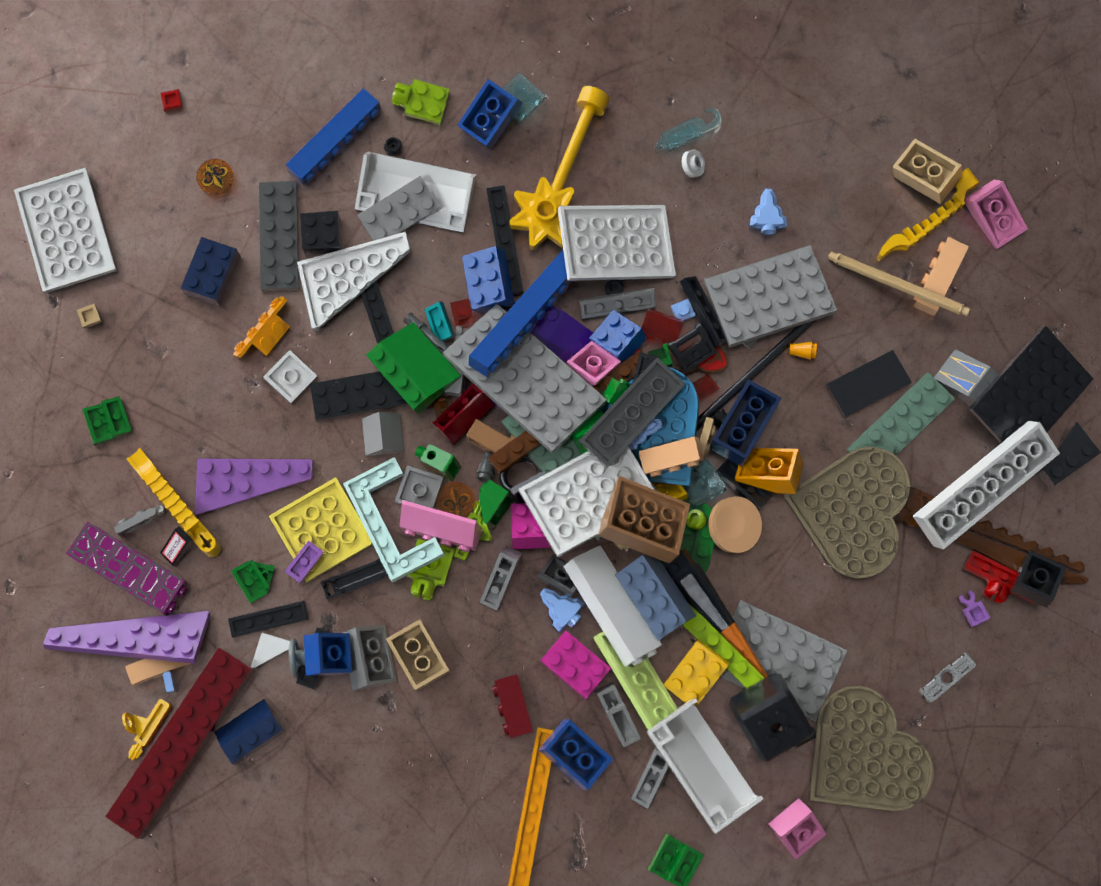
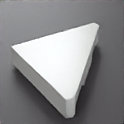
M262 633L251 668L255 669L288 651L290 641Z

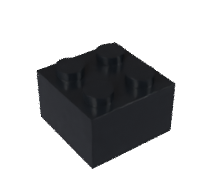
M338 211L300 213L302 250L305 256L324 255L342 250L341 223Z
M1029 551L1022 560L1010 591L1047 608L1054 601L1067 567L1033 551Z

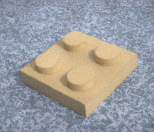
M708 417L705 419L699 437L704 459H706L710 444L707 441H711L716 427L712 425L714 419Z

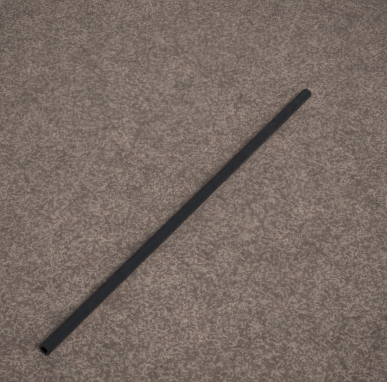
M817 320L798 325L698 416L697 430L703 426L706 417L711 418L717 410L719 411L743 389L748 379L753 380Z

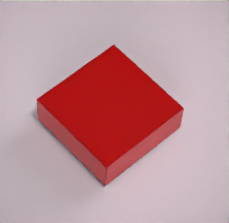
M179 89L161 93L165 112L183 108Z

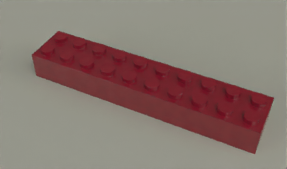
M218 648L105 817L137 839H143L255 670L221 648Z

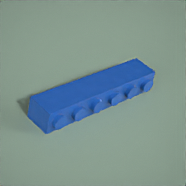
M363 88L285 164L288 172L303 185L311 182L315 178L316 173L320 169H324L328 165L329 160L333 156L336 157L341 152V148L354 139V135L358 131L365 129L367 122L371 118L374 119L379 115L381 110L379 101Z

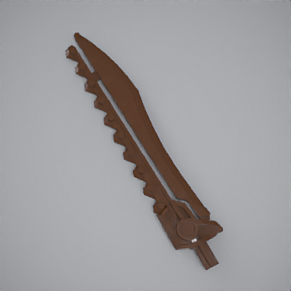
M911 486L907 502L903 509L893 517L894 522L901 523L905 521L907 526L921 529L912 516L934 499L935 496ZM989 520L976 522L969 528L972 531L1026 552L1033 551L1077 572H1084L1085 570L1084 564L1081 561L1070 563L1069 557L1066 554L1055 556L1054 551L1050 547L1039 549V544L1035 540L1025 543L1020 534L1010 536L1005 527L994 529L993 524ZM965 531L955 540L1018 572L1026 555L1023 552L969 531ZM1065 570L1061 583L1085 584L1089 580L1087 577Z

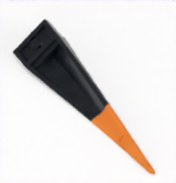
M686 548L680 550L679 555L672 562L663 563V566L686 601L718 630L764 678L768 677L699 563L696 564Z

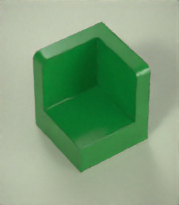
M667 343L663 344L662 348L648 351V354L659 356V359L667 367L672 368L673 362Z

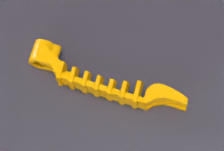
M967 168L962 171L963 176L955 185L957 191L952 196V201L948 200L944 203L945 208L941 206L937 209V214L934 212L929 216L932 223L926 218L921 222L924 229L918 223L914 225L912 230L916 236L909 227H906L902 231L903 234H895L890 237L881 248L877 260L881 261L892 251H907L910 247L916 246L918 241H922L927 234L929 235L935 228H939L942 222L945 223L950 216H954L958 210L963 209L966 204L964 202L965 195L980 184L971 170Z
M139 448L138 451L127 458L128 462L152 489V492L159 497L158 499L171 512V515L178 520V523L208 557H216L221 551L220 543L202 522L196 518L197 516L190 511V508L183 503L182 498L177 495L178 493L171 488L172 486L166 481L165 477ZM206 540L211 544V547H210V548L208 547L207 543L205 542Z

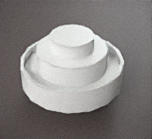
M698 150L686 151L683 154L682 168L684 172L692 178L701 176L704 173V157Z

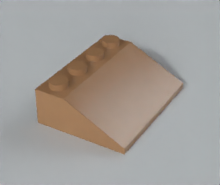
M618 476L602 517L598 536L670 563L679 555L690 504Z

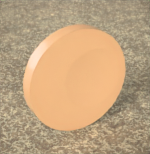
M738 496L727 497L714 506L709 517V532L714 543L720 549L729 553H741L751 549L759 540L762 531V520L758 509L751 501Z

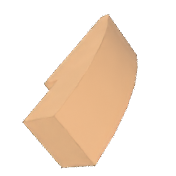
M142 659L125 666L131 685L136 686L153 678L157 679L163 676L165 672L176 671L191 663Z

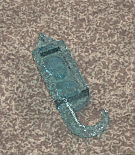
M707 108L704 112H712L715 115L714 121L705 124L700 118H692L661 133V138L655 145V149H669V151H672L715 129L721 122L720 112L714 108Z

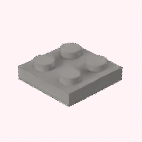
M407 465L395 498V503L402 505L404 500L434 509L444 477Z

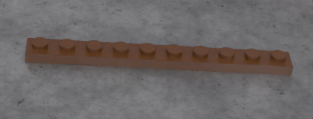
M639 350L618 365L598 384L591 386L603 395L612 378L617 381L621 378L629 383L634 379L639 354L644 352ZM525 431L490 455L488 461L501 474L542 444Z

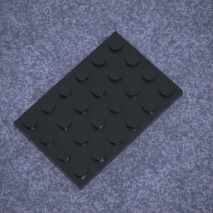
M1041 326L970 406L969 410L1000 443L1028 421L1040 422L1045 431L1048 432L1092 382L1093 377L1047 326Z

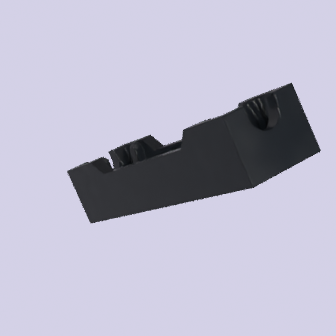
M378 559L320 582L326 599L332 601L386 580L389 576L381 560ZM328 584H332L333 590L335 592L334 595H331L329 593L327 588Z

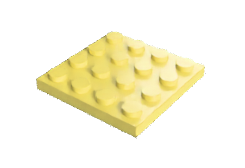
M336 477L269 515L293 559L308 540L324 551V555L305 578L307 583L373 545L360 517Z

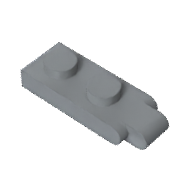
M158 505L148 510H140L135 513L133 518H125L119 521L114 529L122 537L158 519L166 513V509L162 505Z

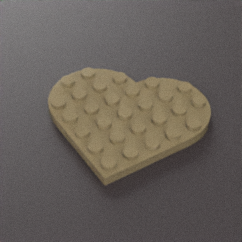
M862 447L853 450L800 484L796 494H785L784 497L833 569L851 578H868L885 570L897 553L899 535L893 517L903 509L907 502L910 480L904 464L893 453L876 447Z
M849 686L831 694L823 703L817 718L809 801L885 811L906 810L919 803L928 793L933 780L932 760L924 746L912 735L897 731L895 713L889 703L877 691L863 686Z

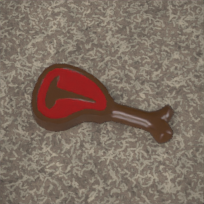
M717 346L714 347L717 353L687 373L683 372L682 369H674L685 376L696 371L705 374H717L727 369L729 363L723 348Z

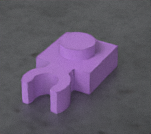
M970 590L967 592L970 599L965 600L963 595H960L959 601L966 605L967 608L962 611L971 627H974L990 619V616L981 601L977 603L974 601L975 594Z

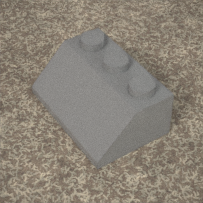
M386 625L356 627L343 632L350 633L352 673H349L353 691L397 682L391 649L386 640L388 638Z

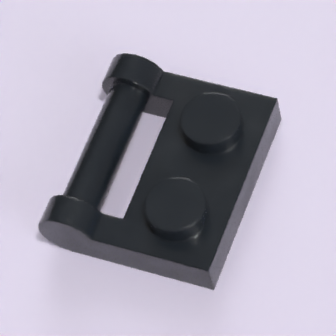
M700 323L696 324L694 329L674 342L670 341L667 343L668 348L685 373L717 353ZM695 336H700V340L683 351H679L678 348Z

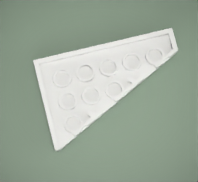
M406 232L297 262L313 331L322 327L411 252Z

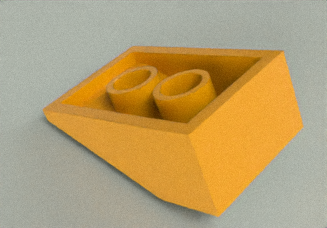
M753 448L743 467L738 465L735 480L775 493L796 494L804 462L799 449Z

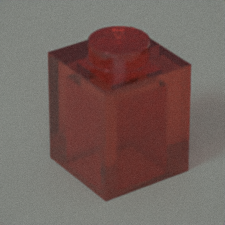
M469 299L450 303L455 327L457 325L474 323Z

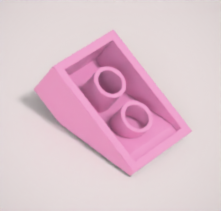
M992 180L964 198L970 214L995 249L1000 248L1028 229L1003 181Z

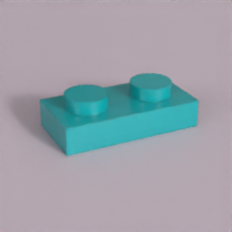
M439 301L424 309L431 330L439 339L445 342L455 337L443 302Z

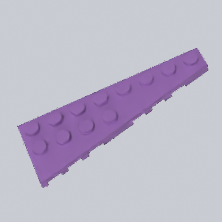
M209 611L49 628L43 646L45 649L195 664L208 626L210 613Z

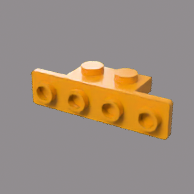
M277 297L270 304L271 308L267 313L264 312L259 317V323L256 327H252L246 334L247 338L236 345L233 354L235 357L241 358L251 345L264 355H268L290 327L276 315L287 302L285 297Z

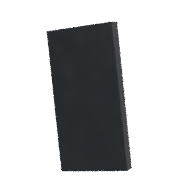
M891 350L827 383L826 387L842 415L846 418L910 385L912 381L894 350Z

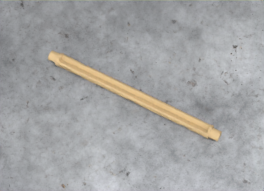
M830 252L828 259L834 261L835 264L958 315L962 314L968 317L971 309L965 307L964 304L840 253Z

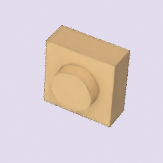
M95 303L77 310L84 329L102 323Z

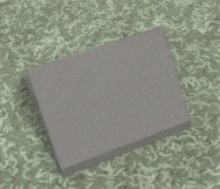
M377 412L362 418L366 456L404 452L400 414Z

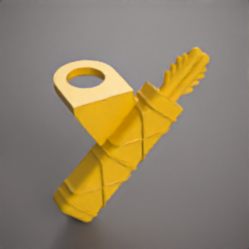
M159 699L148 718L132 715L128 712L123 714L122 721L126 731L133 735L137 734L134 739L137 743L132 745L128 753L129 759L132 761L138 759L139 755L143 753V746L147 748L171 710V704L163 699Z

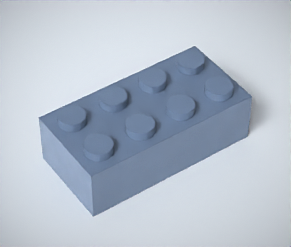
M643 554L615 574L657 641L668 636L696 617L659 559Z

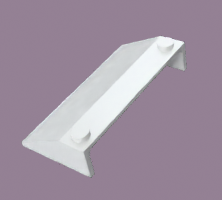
M367 152L363 156L355 209L365 211L421 175L441 208L418 223L464 232L473 196L476 174Z
M694 698L648 730L647 734L714 834H716L762 801L763 797L756 796L695 707L694 704L697 702V699Z

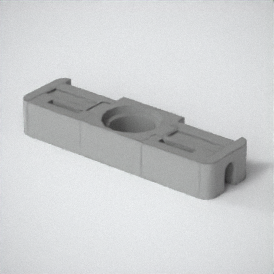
M967 653L961 654L962 656L951 665L949 664L934 676V679L923 687L924 689H919V693L925 697L928 703L935 701L976 666V663ZM945 672L952 675L951 683H945L942 680V675Z

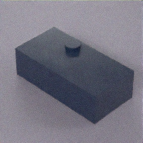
M748 379L713 438L709 449L743 467L782 398Z

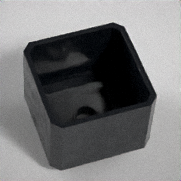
M773 673L730 699L729 705L761 761L769 762L812 737L814 730L781 674ZM774 723L781 724L778 730H771V726Z

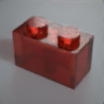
M649 308L641 328L647 338L654 339L657 337L662 339L661 342L665 344L670 341L674 342L679 338L685 320Z

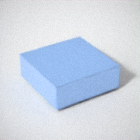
M171 671L163 673L166 692L170 694L178 692L174 673Z

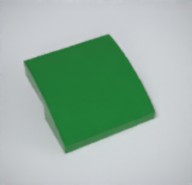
M120 396L103 400L101 404L82 409L94 446L132 432Z
M666 834L647 870L676 886H688L704 854Z

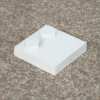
M289 350L263 378L292 404L310 383L317 378V375Z

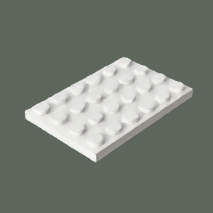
M86 168L14 190L42 291L45 294L117 271Z
M665 205L560 206L558 208L568 281L674 278L676 276Z
M629 447L607 469L587 451L519 488L522 498L557 557L598 535L602 517L618 476L654 489Z

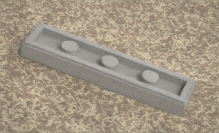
M654 288L579 299L581 317L586 319L609 315L612 310L623 313L655 308L656 300Z

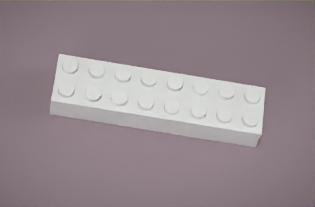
M1028 421L915 513L913 517L934 547L945 549L1059 455L1060 452L1040 422Z

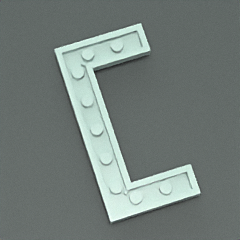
M395 457L343 483L392 583L445 556L435 537L400 555L370 494L378 488L404 476Z

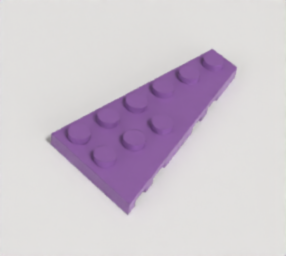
M198 459L195 515L200 516L206 512L216 511L225 506L238 504L260 497L266 493L276 492L288 486L291 487L313 480V460Z

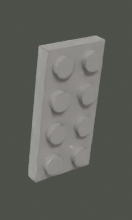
M420 175L357 216L374 241L404 232L441 207Z

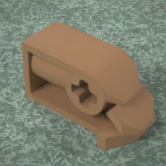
M477 419L466 435L467 441L492 454L515 439L513 435L508 438Z

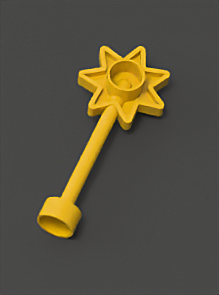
M584 86L581 90L576 104L583 111L552 185L550 186L545 177H541L535 194L523 191H515L514 199L522 211L510 219V228L529 231V245L532 250L536 249L546 238H549L563 248L558 208L560 206H569L574 197V188L563 189L593 115L602 116L610 100L607 93L596 87Z

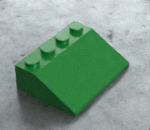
M414 322L379 342L366 354L369 360L418 415L462 377Z

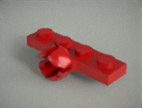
M972 550L963 569L987 581L984 594L989 600L992 595L996 594L993 602L1004 603L1010 593L1015 594L1010 590L1017 572ZM1017 595V596H1019V597H1021V598H1023V599H1025V600H1027V601H1029V602L1035 604V602H1033V601H1031V600H1028V599H1026V598H1024V597H1022V596H1020V595Z

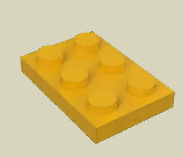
M698 639L664 683V686L685 703L696 698L697 702L694 705L697 707L730 663Z

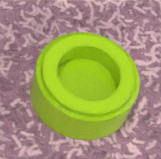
M692 510L688 513L686 523L690 528L699 530L705 526L706 516L700 510Z

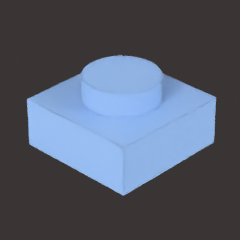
M689 299L673 304L670 307L677 324L693 319L696 316Z

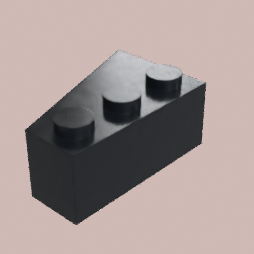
M1076 422L1059 443L1057 449L1060 454L1045 465L1038 475L1048 489H1051L1101 452L1079 423Z

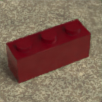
M473 383L433 424L448 441L454 444L472 427L475 420H479L494 404Z
M518 675L494 680L496 684L492 686L495 698L499 697L501 703L497 705L500 717L504 716L506 724H502L505 736L509 735L510 739L533 733Z

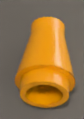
M813 341L790 344V355L812 360V358H817L818 344L813 343Z

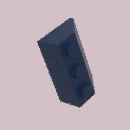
M263 699L214 733L231 764L237 765L286 731L266 700Z

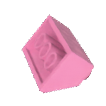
M402 501L400 528L404 531V534L412 537L420 535L426 541L435 537L437 541H441V545L447 547L452 545L459 546L458 549L464 552L476 551L483 531L476 520L412 502Z

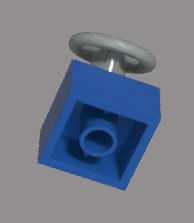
M315 633L305 635L304 650H299L297 640L291 639L289 644V661L292 676L298 678L300 666L304 665L306 676L352 673L350 633Z

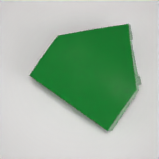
M251 560L231 570L230 573L250 605L268 594L274 565H265Z

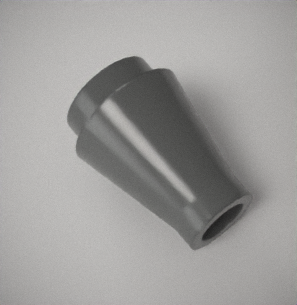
M483 453V458L476 471L477 480L481 482H488L489 479L492 481V478L495 477L494 467L488 461V457L492 453Z

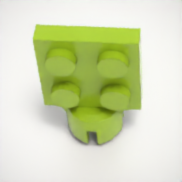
M414 79L412 85L397 83L393 92L392 103L404 107L406 116L440 125L450 89Z
M417 539L415 547L419 546L420 544L426 541ZM440 545L445 556L407 575V577L413 579L411 594L419 598L422 589H424L422 593L423 599L431 600L437 586H445L454 556V548Z

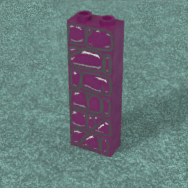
M88 521L66 553V555L164 615L174 612L177 607V600L179 597H183L188 589V583Z

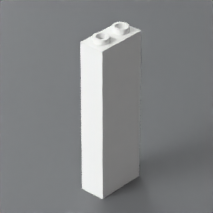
M601 545L571 559L564 566V569L624 666L626 667L630 664L636 666L644 661L643 657L650 658L657 654L656 649L662 643L660 640L657 641L615 576L617 571Z

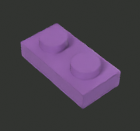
M308 540L284 572L301 584L324 555V551Z

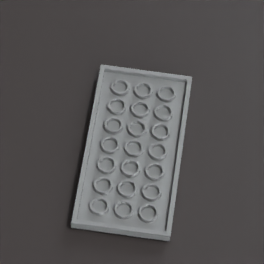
M495 305L443 352V356L553 454L607 403V399L531 333H526L523 336L520 345L515 346L511 350L510 356L506 360L503 359L498 370L495 373H491L488 377L470 367L469 355L507 313L502 307Z

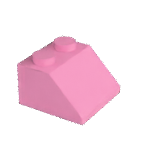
M593 341L589 342L567 361V365L590 385L598 384L621 364L619 359Z
M797 799L768 823L778 839L796 860L827 835L813 812L800 799Z

